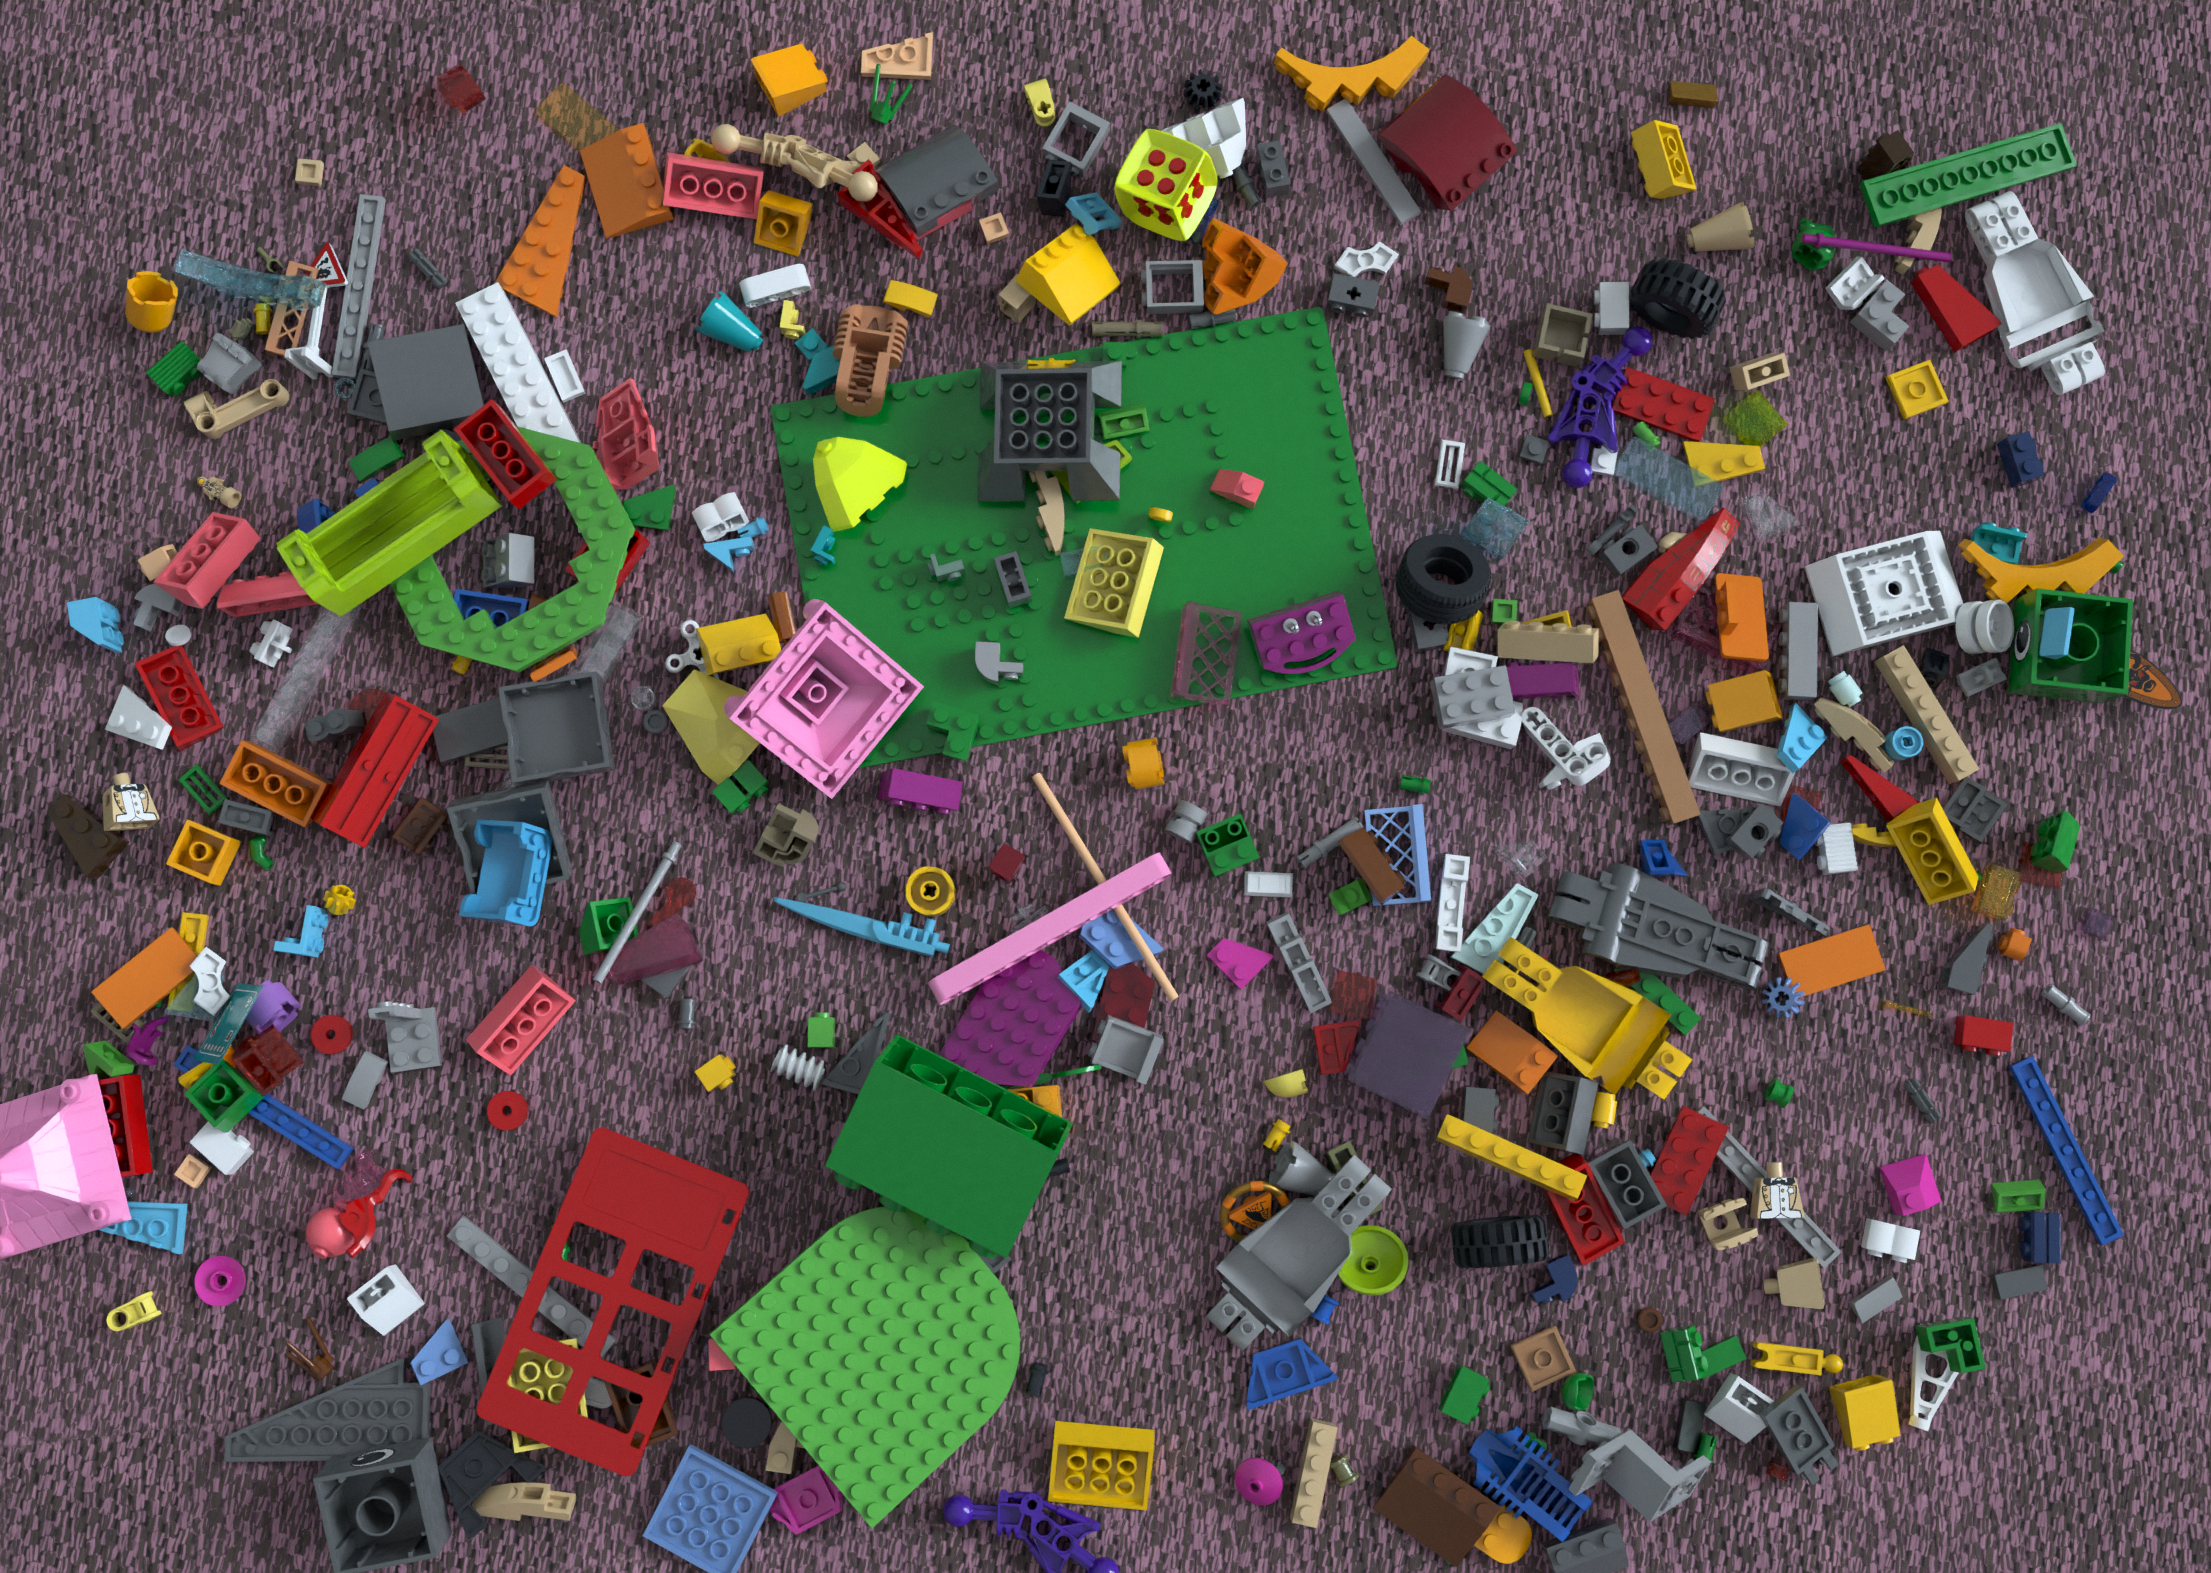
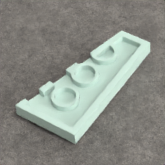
M1518 883L1515 884L1462 943L1461 952H1454L1451 958L1482 975L1494 958L1504 963L1505 960L1497 954L1509 937L1516 939L1538 894Z

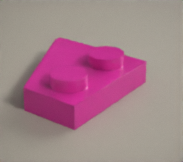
M1225 938L1206 955L1240 990L1274 957L1270 953Z

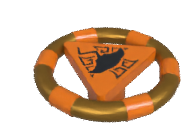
M1250 1181L1237 1186L1228 1193L1222 1202L1220 1209L1222 1228L1230 1238L1240 1242L1246 1235L1237 1232L1229 1218L1254 1230L1271 1218V1194L1276 1197L1282 1209L1290 1203L1284 1191L1278 1188V1186L1265 1181ZM1249 1191H1267L1259 1196L1247 1197L1243 1205L1229 1212L1240 1195Z

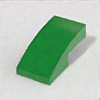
M388 437L364 450L348 462L359 482H365L380 470L391 468L405 456L396 440L392 441L391 437Z

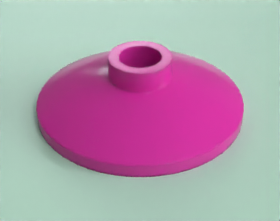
M215 1256L206 1260L199 1267L195 1275V1289L198 1296L205 1303L212 1306H225L236 1301L242 1294L246 1282L245 1272L240 1263L228 1256ZM221 1276L227 1278L225 1285L219 1282Z
M1249 1458L1241 1462L1235 1472L1237 1489L1249 1502L1256 1505H1269L1280 1497L1283 1490L1282 1477L1276 1467L1270 1462L1261 1458Z

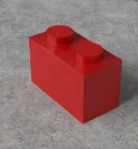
M1967 1015L1957 1016L1954 1045L1962 1046V1051L1977 1052L1978 1048L1986 1050L1987 1055L2001 1056V1052H2011L2013 1023Z

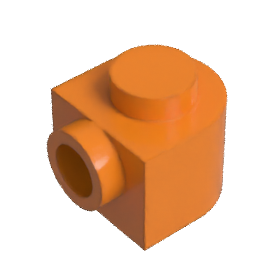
M2010 928L2009 932L2000 937L1997 948L2000 949L2001 955L2022 961L2028 952L2032 938L2024 936L2025 932L2022 930Z

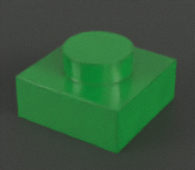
M1103 342V361H1122V368H1126L1127 342Z

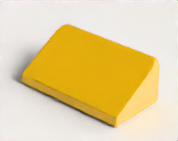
M1478 610L1471 618L1451 624L1448 632L1449 640L1446 641L1447 644L1443 650L1449 652V648L1454 647L1473 651L1483 613Z

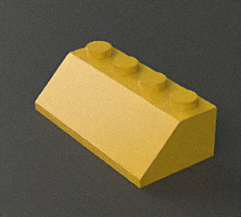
M1937 797L1911 806L1887 823L1886 826L1928 905L1975 892L1978 875Z

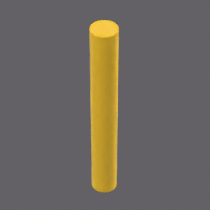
M1528 349L1523 353L1544 418L1550 417L1553 413L1535 357H1532L1533 350Z

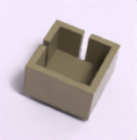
M1547 303L1539 316L1532 357L1548 361L1557 358V363L1577 367L1585 356L1588 341L1586 337L1590 331L1593 314Z

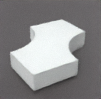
M1378 242L1373 248L1363 251L1347 247L1334 265V268L1345 276L1356 277L1367 271H1377L1385 275L1399 254L1381 242Z
M205 947L190 965L199 980V990L193 1001L214 1016L230 997L221 983V972L226 961Z

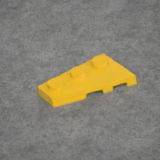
M1683 441L1694 488L1765 470L1760 446Z

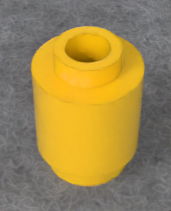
M1596 1092L1591 1117L1594 1127L1608 1129L1609 1124L1614 1125L1617 1107L1616 1095Z

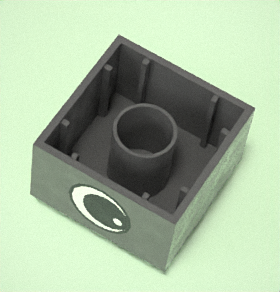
M431 1437L332 1456L313 1478L334 1573H360L437 1558L452 1535Z

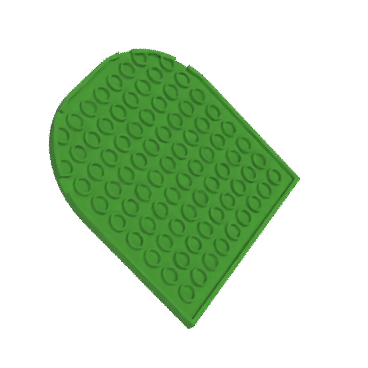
M885 1206L870 1208L852 1214L834 1224L709 1333L712 1339L871 1528L877 1525L997 1411L1011 1388L1020 1354L1019 1325L1011 1299L997 1277L978 1254L969 1247V1243L961 1235L953 1231L950 1235H940L933 1232L924 1224V1216L908 1208L905 1212L901 1213L892 1211Z

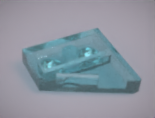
M221 973V983H222V985H223V981H224V977H225V974H224V973ZM196 974L164 1012L165 1014L214 1022L216 1014L213 1016L193 1001L199 990V980Z

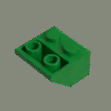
M2061 811L2039 823L2037 828V834L2039 835L2037 842L2031 849L2032 860L2030 864L2056 874L2069 869L2081 826L2069 812Z
M1241 813L1196 831L1203 856L1213 879L1255 862L1260 858Z

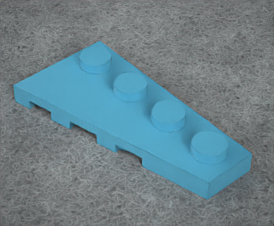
M127 1201L131 1220L99 1229L100 1231L123 1236L133 1241L143 1242L156 1248L166 1249L176 1254H183L188 1204Z

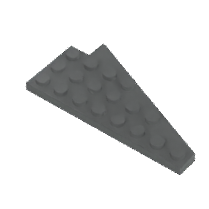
M401 1358L225 1436L224 1462L328 1461L332 1456L428 1438L430 1434L431 1381L421 1386L418 1382H406L407 1358Z

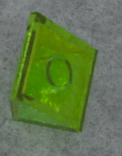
M1759 390L1745 398L1723 418L1725 423L1745 445L1760 446V448L1789 425Z

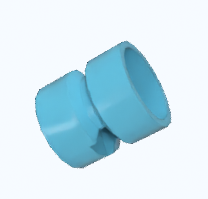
M1904 726L1888 733L1885 736V742L1881 745L1893 761H1902L1917 755L1921 751L1923 738L1917 729Z

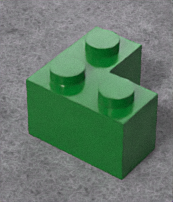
M933 701L926 722L927 727L948 734L942 753L944 758L967 765L981 720L980 715Z
M1961 1316L1915 1326L1921 1351L1934 1353L1946 1350L1950 1371L1967 1373L1986 1369L1974 1318Z

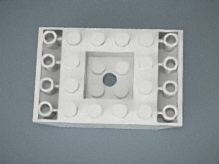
M1925 531L1840 553L1804 567L1814 601L1818 603V614L1832 657L1955 625L1958 611L1963 605L1940 531ZM1890 583L1898 586V595H1893L1889 592L1888 585Z

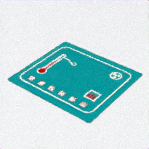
M236 984L193 1060L215 1065L220 1064L263 986Z

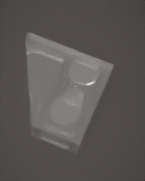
M1762 490L1738 500L1757 543L1800 525L1799 520Z

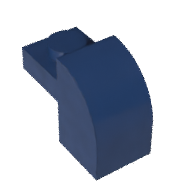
M1564 1253L1542 1263L1550 1282L1529 1292L1533 1302H1540L1543 1305L1555 1299L1554 1295H1557L1560 1301L1565 1302L1574 1294L1578 1282L1577 1272L1570 1256Z

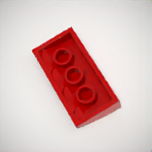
M182 645L173 646L134 663L161 717L172 727L170 735L179 752L224 728Z

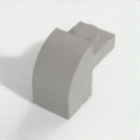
M156 584L148 585L142 588L134 598L141 602L142 605L135 612L133 624L151 632L160 610L178 617L184 603Z
M976 641L975 662L977 670L983 679L998 685L999 675L1003 676V679L1017 680L1018 677H1023V663L1000 662V643Z

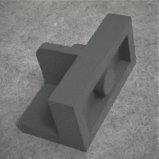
M224 800L218 823L270 837L275 835L274 832L270 831L275 812Z

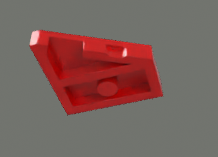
M1360 1020L1313 1027L1320 1075L1346 1072L1358 1028L1361 1024Z

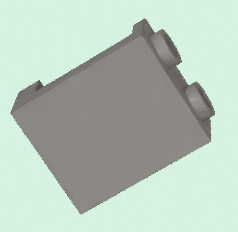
M1107 1015L1106 1020H1101L1097 1033L1100 1035L1097 1043L1092 1042L1088 1052V1056L1091 1057V1064H1101V1066L1136 1078L1137 1082L1146 1085L1163 1043V1036Z

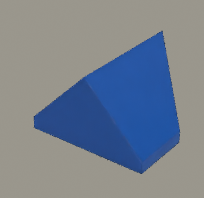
M1665 840L1640 841L1643 873L1652 877L1688 876L1668 850Z

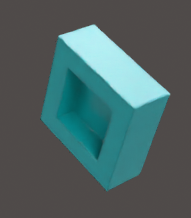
M813 328L795 342V346L809 362L812 361L813 355L817 354L820 348L827 346Z

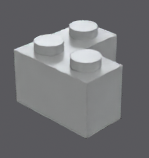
M1886 280L1850 323L1884 351H1887L1909 327V325L1891 312L1905 294Z

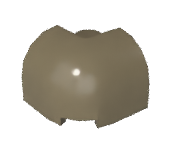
M778 803L753 854L782 867L785 864L801 863L806 858L818 834L819 826L816 819L804 809L799 814Z

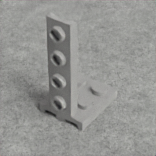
M392 1001L376 1003V1008L368 1009L370 1019L385 1021L391 1073L442 1066L436 1007L418 1009L413 1008V1004L406 1005V1003L399 1004V1002L392 1003Z

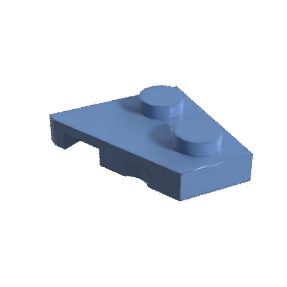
M450 1319L444 1321L441 1327L410 1362L420 1386L468 1363Z

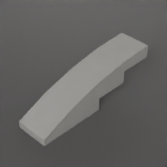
M1285 912L1267 921L1268 929L1309 1012L1313 1013L1331 1004L1332 1001L1315 963L1311 959L1301 936L1298 934L1290 914Z

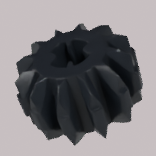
M1201 69L1198 71V76L1191 73L1190 80H1186L1184 83L1186 89L1183 91V95L1188 97V105L1195 102V110L1202 105L1204 111L1208 110V104L1214 108L1217 103L1216 101L1221 100L1222 94L1220 92L1223 86L1218 83V75L1211 77L1212 72L1210 70L1206 75L1203 74Z

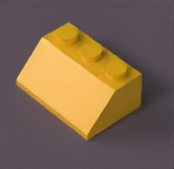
M1653 120L1631 132L1633 138L1632 146L1637 152L1639 158L1638 166L1644 175L1646 182L1645 190L1650 197L1664 199L1697 190L1677 125Z
M766 613L696 628L707 675L771 662L781 651L778 634Z

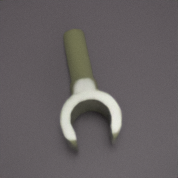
M261 247L257 248L256 251L265 260L267 269L272 274L276 275L272 270L273 264H278L283 269V265L279 260L272 259Z

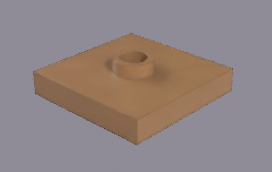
M1556 1325L1547 1327L1510 1344L1531 1392L1576 1372Z

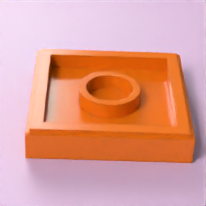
M574 645L565 648L532 667L530 677L533 682L542 679L577 659L578 652Z

